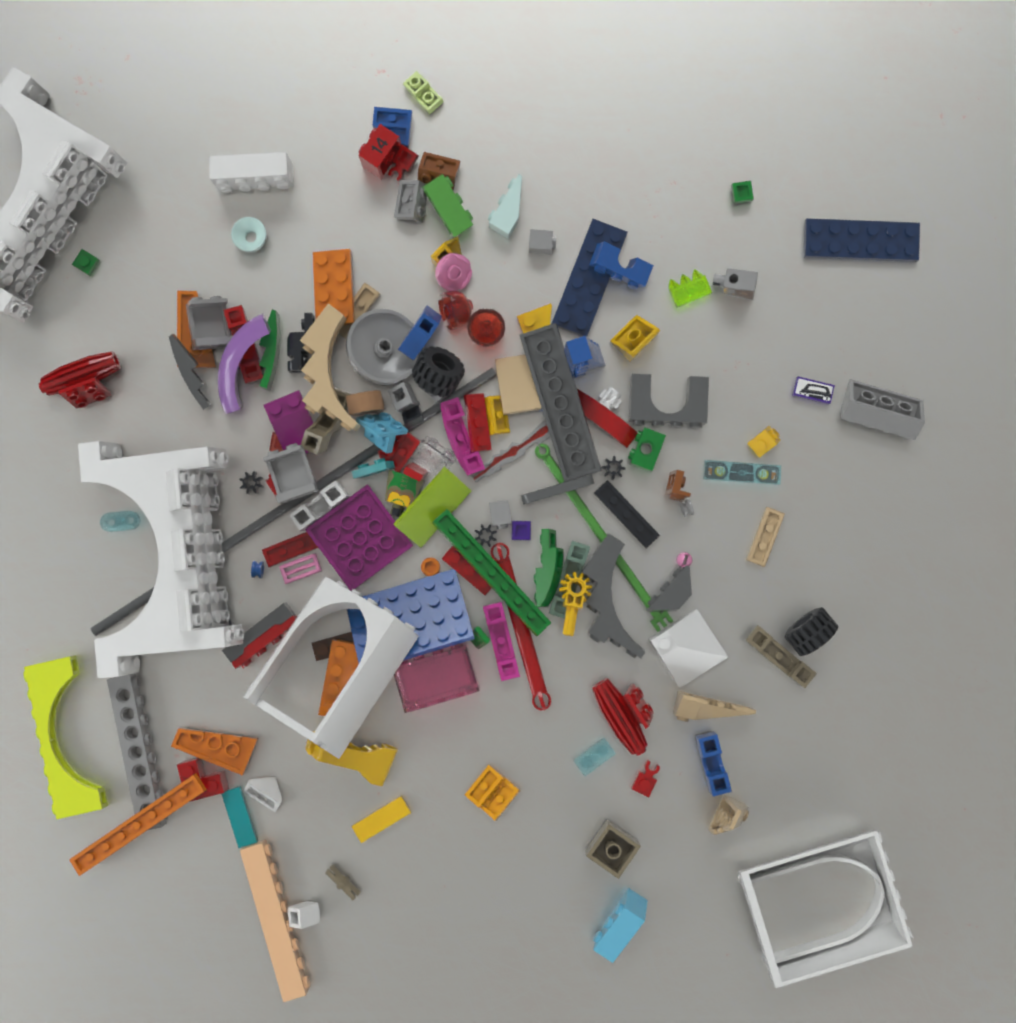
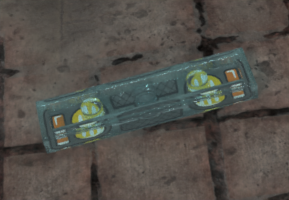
M704 460L703 479L780 485L781 465Z

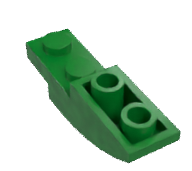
M541 529L540 543L542 545L540 561L543 568H535L534 582L536 584L534 599L537 607H548L560 582L564 549L557 548L556 530Z

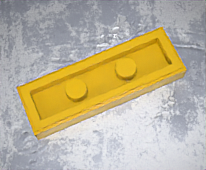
M401 795L351 827L359 841L363 843L409 815L411 810Z

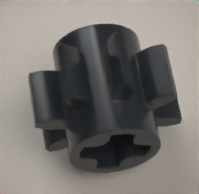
M613 456L612 461H609L606 458L605 462L607 465L601 467L606 469L604 476L609 474L612 480H614L615 475L621 478L622 474L620 471L626 469L621 467L623 459L617 461L616 457ZM609 464H611V465H615V464H616V465L618 466V467L616 468V470H617L618 472H617V473H616V471H612V472H611V471L609 470V469L611 468V466H610Z
M253 471L252 475L245 472L244 479H239L243 483L240 489L246 488V494L249 495L251 491L258 494L257 489L264 487L260 482L263 477L257 478V472ZM253 480L255 482V485L253 486L248 484V481Z
M481 524L482 529L480 531L475 530L478 533V537L475 540H481V546L487 543L491 547L490 541H497L493 537V534H496L497 531L490 530L491 524L488 528H484ZM486 530L487 533H491V536H489L488 541H486L484 538L481 539L480 537L481 535H483L482 531Z

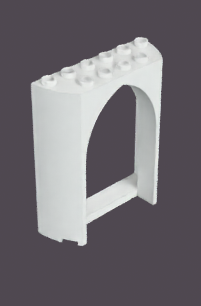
M324 577L243 697L339 759L419 636L414 632L415 628L412 625L401 622L388 608H380L378 603L370 598L366 600L355 589L350 591L339 580L335 582L330 578ZM360 609L367 628V641L363 657L315 732L310 731L260 699L299 639L312 624L327 614L338 610Z
M872 830L738 871V880L743 886L764 955L762 959L768 968L769 976L775 988L913 947L911 942L913 935L905 923L907 915L905 910L900 907L899 901L901 896L894 887L895 877L892 870L888 868L889 858L886 851L882 849L881 843H883V838L879 831ZM830 861L851 863L863 868L872 875L876 881L873 900L866 913L857 923L840 933L773 953L752 885L753 883Z

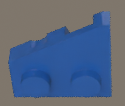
M374 107L373 128H377L379 124H382L400 137L401 145L409 148L412 110Z

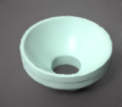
M254 217L239 219L231 231L233 243L245 252H254L262 248L267 237L264 225ZM254 232L257 237L254 242H247L246 235L248 233Z

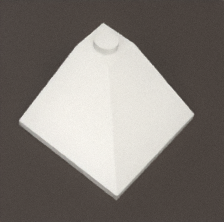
M697 609L648 639L679 688L728 658Z

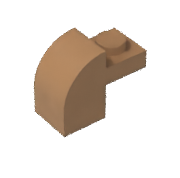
M379 390L345 396L349 415L380 414L385 410L384 400Z

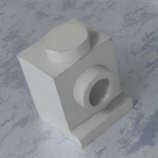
M406 382L396 383L392 389L388 390L394 407L398 412L403 413L420 405L411 385Z

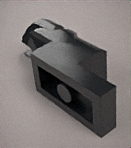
M304 313V318L301 319V327L305 332H290L288 335L287 356L293 359L287 362L289 373H303L301 370L308 362L306 354L310 353L302 348L304 344L300 340L315 321L313 313Z

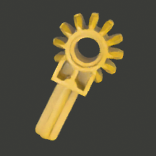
M576 572L572 573V578L567 574L565 575L566 581L561 580L560 582L561 585L565 586L559 588V592H565L562 595V599H564L563 607H566L562 633L566 636L574 635L578 610H581L583 603L586 602L585 596H591V593L587 590L592 589V585H586L590 579L586 578L583 580V573L578 578ZM572 584L579 585V593H574L571 590Z

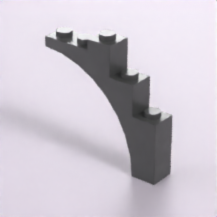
M607 533L582 570L585 574L583 576L585 579L589 578L591 583L597 582L590 592L591 596L586 598V603L588 604L586 607L595 613L597 611L600 612L588 629V632L591 634L589 637L598 643L600 640L605 643L608 637H610L611 643L617 647H620V645L627 649L626 653L633 658H636V656L642 658L645 654V649L636 643L625 631L616 615L612 601L611 585L613 570L625 544L610 533Z

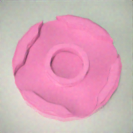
M449 253L442 257L435 270L438 284L443 289L451 292L465 288L472 276L470 261L458 253Z

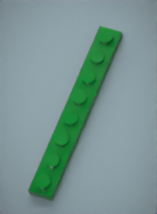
M448 509L432 522L536 637L551 624V621Z

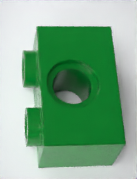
M646 427L642 431L638 430L635 438L637 442L636 448H632L628 459L631 460L629 465L651 473L666 435ZM646 444L650 447L651 451L649 454L642 453V445Z

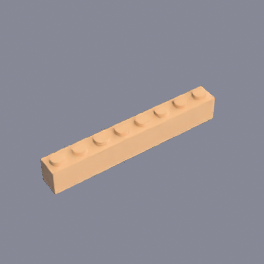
M266 839L242 847L240 853L282 1000L286 1002L306 996L310 988V980L304 973L305 963L303 957L299 956L298 950L300 947L298 939L294 938L293 935L294 928L289 927L288 904L286 900H283V886L280 881L278 882L276 876L278 869L276 863H273L271 859V845L267 844Z

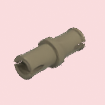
M334 864L331 865L330 869L335 874L327 869L325 874L337 885L338 889H342L353 901L356 897L351 891L358 896L361 890L349 880L350 877L348 875L345 876Z

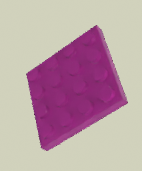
M368 484L305 529L350 591L356 589L413 547L407 536L393 525L395 520Z

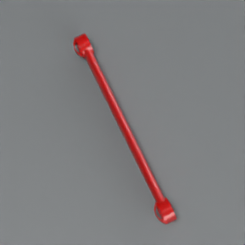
M503 543L493 545L490 551L492 558L516 583L509 558L508 546ZM500 545H503L507 550L505 558H503ZM495 546L497 547L500 560L493 554ZM507 605L533 696L532 704L537 710H546L551 705V697L547 693L530 629ZM542 693L548 697L547 706L544 704ZM536 695L539 696L541 708L535 703Z

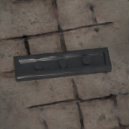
M608 480L594 492V495L645 548L649 547L660 536Z

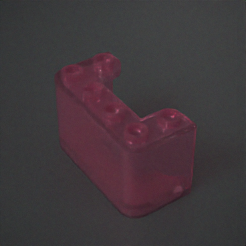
M463 643L450 646L451 649L447 651L440 649L432 652V655L427 657L421 655L414 657L413 661H402L394 674V679L404 713L480 691L479 681L468 644L463 645Z

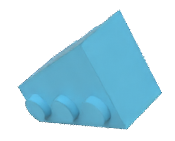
M628 888L612 914L606 919L601 931L598 930L595 934L593 950L613 963L645 922L648 900Z

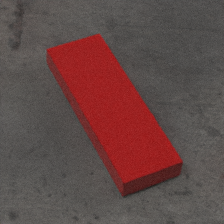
M304 532L264 548L262 552L268 567H272L315 550L318 546L309 534Z

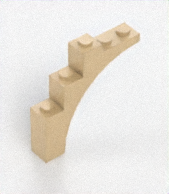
M327 304L300 340L304 344L302 348L312 355L301 370L305 374L303 378L313 385L302 401L307 404L304 408L312 414L317 412L322 415L325 411V414L333 420L336 417L341 420L340 425L346 430L350 431L353 429L356 432L360 425L342 406L336 394L331 374L333 347L338 333L347 319L342 313L330 304Z

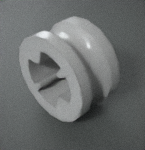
M689 498L685 502L679 501L684 517H687L688 514L694 515V509Z

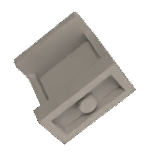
M213 296L210 299L203 300L202 297H194L186 304L193 350L226 348L228 342L233 337L230 335V329L228 328L223 311L228 303L227 298Z
M297 443L286 446L287 450L281 452L279 450L268 452V456L263 458L264 462L267 463L277 493L275 495L277 502L280 504L318 491L305 449Z

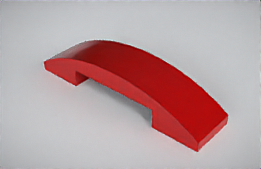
M242 305L223 310L228 328L233 336L248 322ZM254 342L248 348L240 363L245 384L263 378V370L259 366L260 358Z
M577 389L585 417L611 435L614 440L625 448H628L638 432L604 405Z

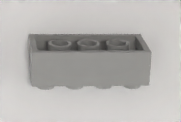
M850 379L841 407V419L858 423L868 428L882 430L885 433H892L903 438L916 440L925 424L924 404L921 399Z

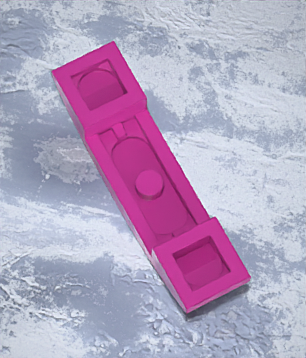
M459 398L442 402L441 412L444 427L452 450L467 475L484 470L485 467L479 451L471 452L469 435L462 416L465 414Z
M502 602L483 606L501 681L520 677Z

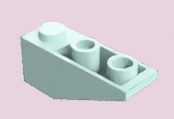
M518 174L516 179L512 178L508 185L509 190L507 194H503L498 201L499 207L496 211L493 210L488 217L489 228L507 239L511 236L519 220L522 176Z

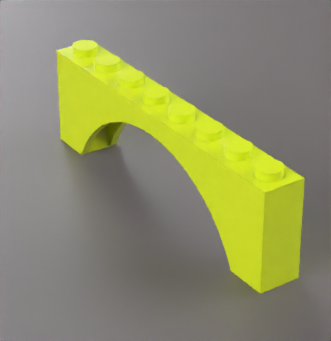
M76 655L24 667L23 676L28 684L29 690L27 695L33 707L31 714L37 726L35 732L40 740L41 747L39 751L44 759V774L48 778V793L52 797V812L56 816V820L107 807L108 801L105 787L89 782L77 774L62 755L56 738L55 719L59 701L68 685L80 674Z

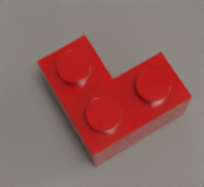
M198 757L177 764L181 783L197 773L207 789L191 801L222 794L229 789L225 770L206 775L203 761Z

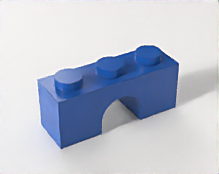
M605 241L597 244L589 264L594 267L596 272L601 274L607 273L611 275V279L618 282L624 281L632 289L637 290L638 288L646 287L654 265L637 257L630 259L628 266L623 268L618 261L621 249Z
M714 731L696 735L695 738L709 793L714 797L732 792L728 774L725 771L721 758L722 751L718 735Z

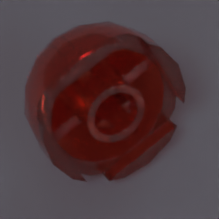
M456 290L447 291L439 295L442 296V299L438 300L439 311L442 315V320L445 321L447 319L449 324L447 328L454 330L466 325L472 314V301L462 292Z
M479 309L468 320V335L472 342L480 347H493L504 337V319L500 313L493 309Z

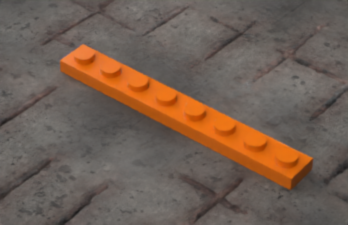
M197 773L192 775L79 852L69 861L77 874L81 876L207 789Z

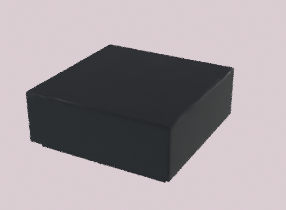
M419 405L401 413L407 429L424 421Z

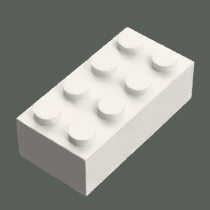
M286 152L209 156L210 180L223 193H230L232 190L248 192L251 189L257 188L266 191L274 187L283 190L294 186L293 164Z

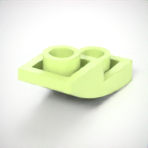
M417 71L403 83L409 93L429 114L444 102L442 97L430 87L429 82Z

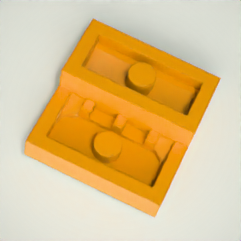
M488 765L466 792L465 796L478 808L485 811L494 821H497L521 790L496 769Z

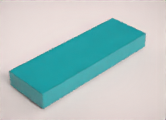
M241 786L222 793L221 795L238 848L257 843L258 838Z

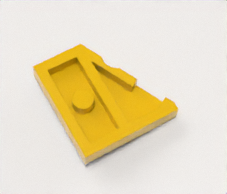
M550 303L518 315L517 319L522 333L524 334L550 325L552 304Z

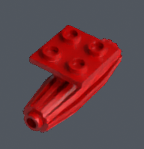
M113 351L90 355L58 367L41 377V382L38 385L42 393H46L48 396L60 394L76 409L84 408L88 404L103 401L105 398L112 396V393L100 381L121 368L120 362Z
M608 678L596 683L592 687L593 693L602 714L614 734L631 755L636 754V756L643 754L648 744L640 724H643L645 729L648 728L654 712L650 704L645 703L642 690L639 687L636 688L633 683L623 696Z

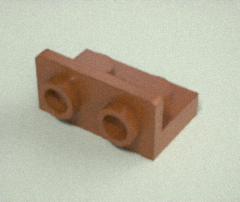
M424 152L418 167L417 180L427 184L443 174L444 177H449L453 184L451 188L454 190L461 161Z
M674 470L670 472L665 491L666 495H670L669 499L681 501L691 496L689 492L680 491L685 485V471Z

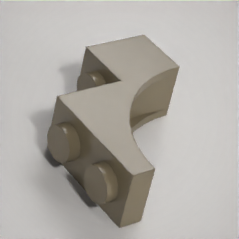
M334 387L342 406L347 411L348 407L345 396L352 394ZM324 411L305 430L301 445L305 450L316 455L327 451L333 432L341 429L340 423L342 421L337 417L333 420Z

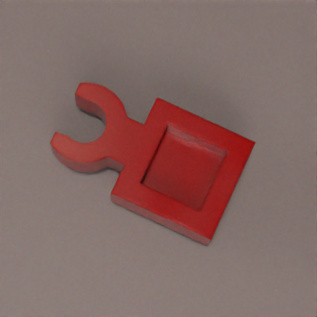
M401 145L392 160L396 166L389 170L388 175L392 177L395 172H398L399 176L396 180L400 182L404 178V170L410 172L419 155Z
M649 760L645 762V772L639 771L631 786L632 790L648 798L657 782L653 775L657 774L660 770L658 764L655 769L650 770L649 765L651 762Z

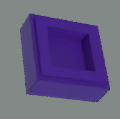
M512 521V540H531V521Z

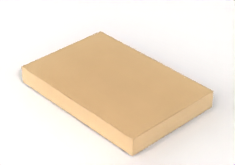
M526 355L495 359L503 415L541 410V404Z

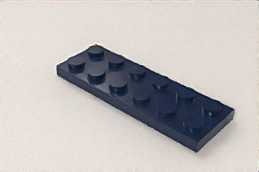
M805 219L804 258L919 261L920 223Z
M592 219L551 324L557 323L558 328L582 337L588 336L611 277L607 273L601 274L596 272L594 267L589 265L598 243L605 241L622 249L627 231Z

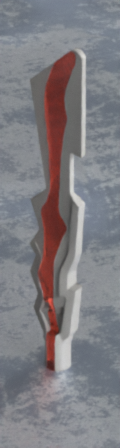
M546 421L537 426L520 444L512 442L507 450H500V454L493 455L489 462L484 463L485 469L472 476L474 481L478 482L483 477L501 470V466L511 463L523 456L525 450L534 443L540 445L550 438Z

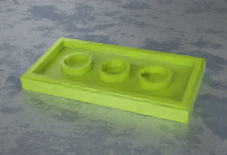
M444 466L393 525L421 548L437 531L432 522L446 509L452 514L469 495L471 490Z

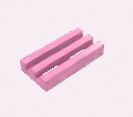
M316 553L279 566L285 584L322 571ZM313 558L314 562L285 572V568ZM316 566V569L290 579L287 577L288 575Z

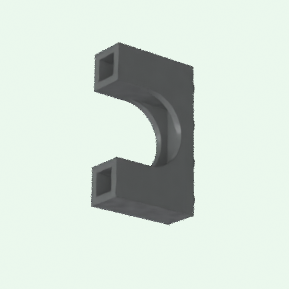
M632 374L630 376L628 422H633V425H645V422L652 423V426H664V423H670L671 427H683V424H690L691 428H702V425L707 423L709 377L689 376L687 379L686 403L682 410L676 413H664L658 410L651 400V374Z

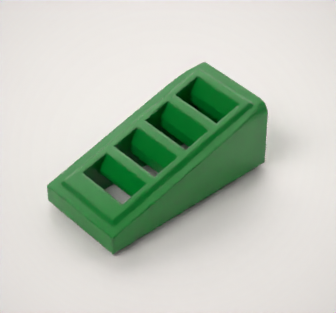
M479 626L473 629L475 639L470 641L477 649L490 642L489 637Z

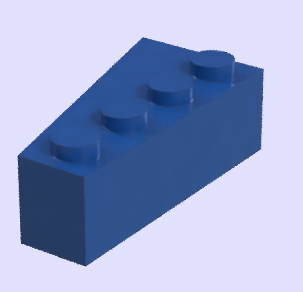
M587 336L566 342L564 352L570 372L575 378L586 375L585 372L606 366L599 344H596Z

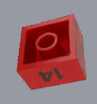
M379 124L377 128L371 131L368 142L360 147L358 156L362 167L382 180L393 164L392 160L401 147V141L397 134Z

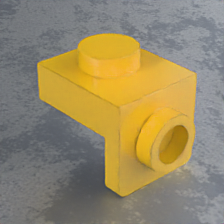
M767 426L747 444L760 458L776 446L781 439L776 429Z

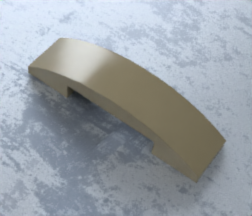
M757 625L747 637L746 641L803 688H806L817 673L796 658L760 626Z

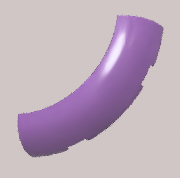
M263 313L245 323L230 339L222 354L218 369L217 385L220 402L225 414L237 411L242 407L238 393L237 374L244 354L254 342L271 332Z

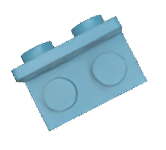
M381 412L376 415L365 414L364 416L356 417V422L365 428L364 436L385 453H392L396 435L408 433V429L402 423L393 419L388 413Z

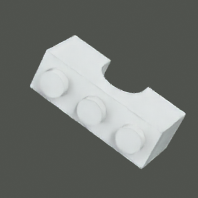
M335 480L321 490L316 498L301 505L289 514V517L300 531H305L310 525L348 499L349 495L340 483Z

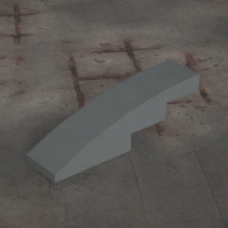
M173 333L169 336V340L180 373L190 392L204 410L211 403L200 390L205 383L193 370L198 363Z

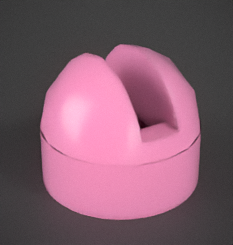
M683 552L677 556L676 561L680 567L686 566L683 564L685 555L688 556L686 565L690 566L692 564V556L689 553Z

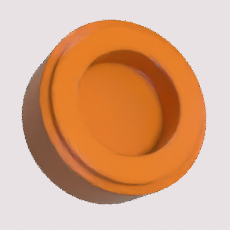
M426 558L421 564V570L426 576L438 574L440 563L435 558Z

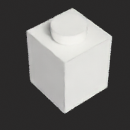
M305 901L289 906V927L303 929L320 923L318 903Z

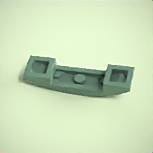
M572 540L563 565L560 582L561 580L566 581L565 575L567 574L572 578L573 572H576L577 578L579 577L591 546ZM559 582L549 614L565 619L566 607H563L564 599H562V595L565 592H559V588L565 586ZM577 584L571 585V590L574 593L576 592Z

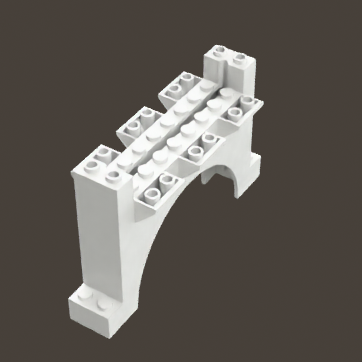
M13 67L0 86V105L6 109L17 126L22 144V164L14 191L0 210V311L24 323L33 309V306L25 301L33 294L35 287L43 279L46 269L37 264L44 256L46 249L48 248L58 254L77 224L75 220L69 217L76 203L80 201L88 207L108 177L104 171L118 178L128 162L109 145L43 107L50 94L32 77Z
M95 441L78 444L81 483L94 482L106 484L122 491L133 499L148 518L154 531L158 548L159 564L156 584L143 611L121 631L103 638L94 639L97 677H119L139 673L140 660L138 655L222 648L243 644L244 631L242 624L229 625L230 613L227 607L228 593L226 587H217L216 585L218 577L215 568L224 567L225 556L222 551L223 535L221 534V529H211L212 515L210 511L219 510L220 499L217 494L218 478L216 472L209 471L228 469L227 463L229 458L226 449L207 446L121 458L122 450L118 443Z

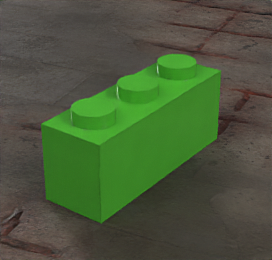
M442 174L422 186V189L450 235L456 237L473 226V217L469 210L465 211L461 205L463 200L460 195L453 192L451 188L453 184L449 177H444Z

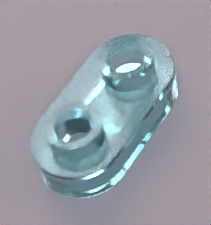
M134 511L110 512L101 517L100 525L107 532L127 531L136 529L140 525L141 520L138 513ZM130 517L134 519L132 524L128 522ZM111 519L115 521L113 526L109 523Z

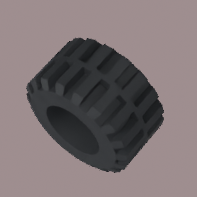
M430 346L421 351L412 369V377L415 383L421 389H424L425 392L431 393L434 396L448 397L457 389L464 376L465 368H463V363L460 362V359L454 353L441 347L435 348Z
M823 607L816 608L796 621L786 632L785 639L799 656H805L827 643L835 635L838 625Z

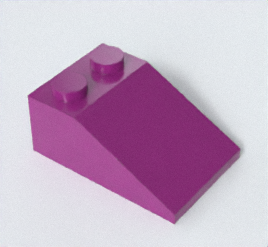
M300 390L264 404L266 413L283 451L287 450L286 446L295 443L301 445L305 430L314 423L310 412L304 408L306 404L302 401L303 396Z

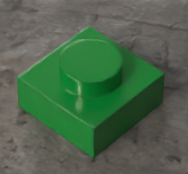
M751 181L732 183L731 189L734 204L754 200Z
M81 249L72 265L91 276L100 260Z

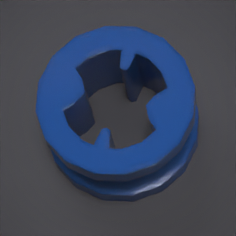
M253 561L251 577L255 578L258 576L263 578L264 562L260 561V563H257V561Z

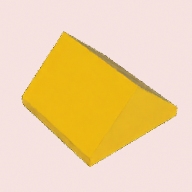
M636 315L610 342L631 362L659 334L660 329Z

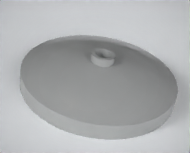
M389 309L371 310L358 317L352 324L346 338V353L354 370L366 380L381 385L396 384L407 379L413 373L412 369L420 353L412 360L400 352L398 348L414 324L404 315Z

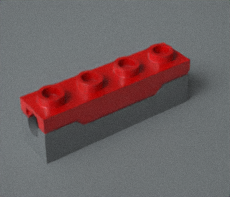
M287 602L281 604L244 633L243 644L225 647L222 652L235 669L239 667L244 669L252 663L251 658L255 655L259 657L267 651L266 647L271 643L275 645L282 640L283 637L281 635L289 630L297 618L295 612Z

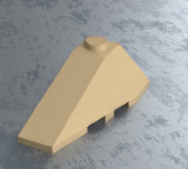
M678 691L673 714L677 716L678 720L688 722L689 719L699 720L756 714V710L746 706Z
M724 794L708 830L711 834L717 835L741 826L742 821L745 822L749 815V807Z

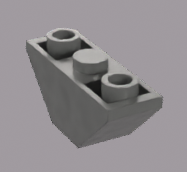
M688 565L683 568L679 567L672 574L674 576L673 580L670 583L666 581L660 588L662 592L658 597L654 595L647 604L650 605L646 609L648 612L677 611L690 598L692 589L690 567Z

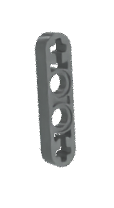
M592 474L523 494L521 495L523 505L592 485L594 480Z

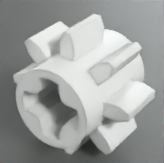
M611 387L608 390L603 389L598 396L601 399L599 403L610 411L612 408L616 410L622 402L619 399L621 394Z

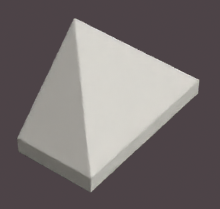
M276 776L251 779L243 791L274 812L277 811L282 802Z

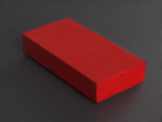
M414 462L407 465L403 471V474L417 481L423 480L429 473V470Z

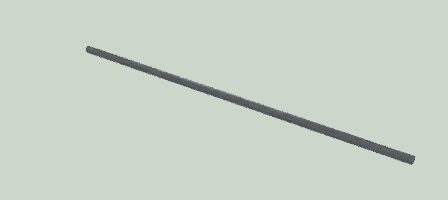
M490 368L450 396L444 398L439 404L436 403L422 412L424 421L408 428V432H411L440 413L442 402L457 397L460 400L497 376L495 370ZM373 444L316 481L318 491L365 462L381 449ZM315 493L282 503L222 543L223 553ZM154 587L91 627L92 633L97 636L148 603Z

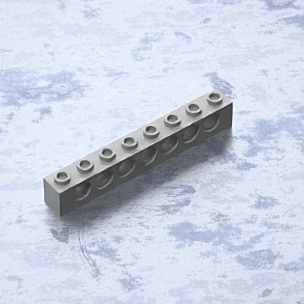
M134 673L107 679L134 814H137L147 807L148 804L162 797L163 792L159 789L160 776L158 771L155 770L156 757L154 752L151 751L152 738L146 727L148 725V718L143 712L144 699L139 693L140 680ZM125 689L130 692L129 699H126L124 697L123 693ZM129 708L134 711L133 718H130L127 714ZM132 728H136L138 730L137 737H134L132 735ZM136 747H140V748H141V750H142V755H141V756H139V755L136 754V752H135V748H136ZM140 766L145 767V769H146V774H145V775H143V774L140 773V771H139V767H140ZM144 785H147L150 788L149 794L144 792ZM168 817L149 830L163 827L167 824Z

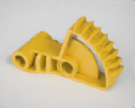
M307 739L305 747L307 753L317 761L356 770L370 784L383 786L398 751L397 748L382 743L381 747L376 744L370 747L367 745L359 747L350 742L338 759L309 739Z

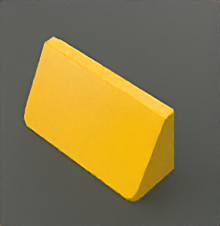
M501 396L485 397L490 436L510 433L508 415H503Z

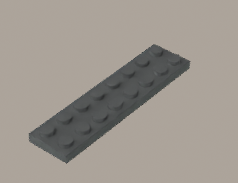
M557 323L519 335L564 482L602 471L573 374L570 372Z

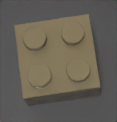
M607 819L585 850L586 857L619 879L641 845L639 841Z

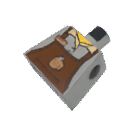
M727 269L726 275L714 274L713 285L722 286L724 294L753 300L758 272Z

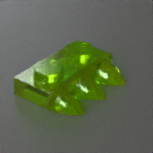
M696 269L693 271L692 281L688 276L682 274L680 279L681 285L673 279H670L668 289L676 308L712 294L706 276H703Z

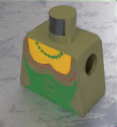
M389 470L385 501L393 503L390 515L400 517L403 508H408L418 497L425 484V480L417 481L405 474Z

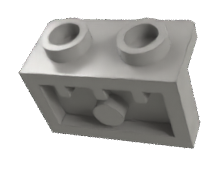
M400 180L394 218L398 220H415L418 223H423L426 213V200L428 198L422 189V186L425 185L420 180Z

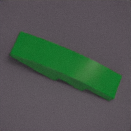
M273 309L267 321L271 332L261 337L259 346L265 349L259 366L266 369L260 387L271 391L280 353V318L278 312Z

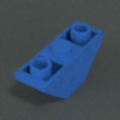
M426 305L398 350L414 360L438 327L442 315Z

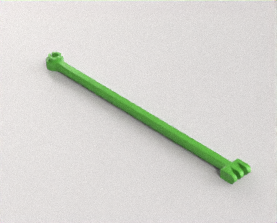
M540 444L541 448L546 449V453L540 454V448L537 446L535 455L544 461L559 484L563 483L564 478L561 469L550 455L549 446ZM576 490L566 492L596 537L602 542L607 534ZM619 554L616 561L617 567L646 608H648L650 605L647 603L651 597L624 558ZM650 612L653 616L650 622L657 632L661 630L657 625L658 622L664 628L667 626L663 620L664 618L669 623L673 622L668 612Z

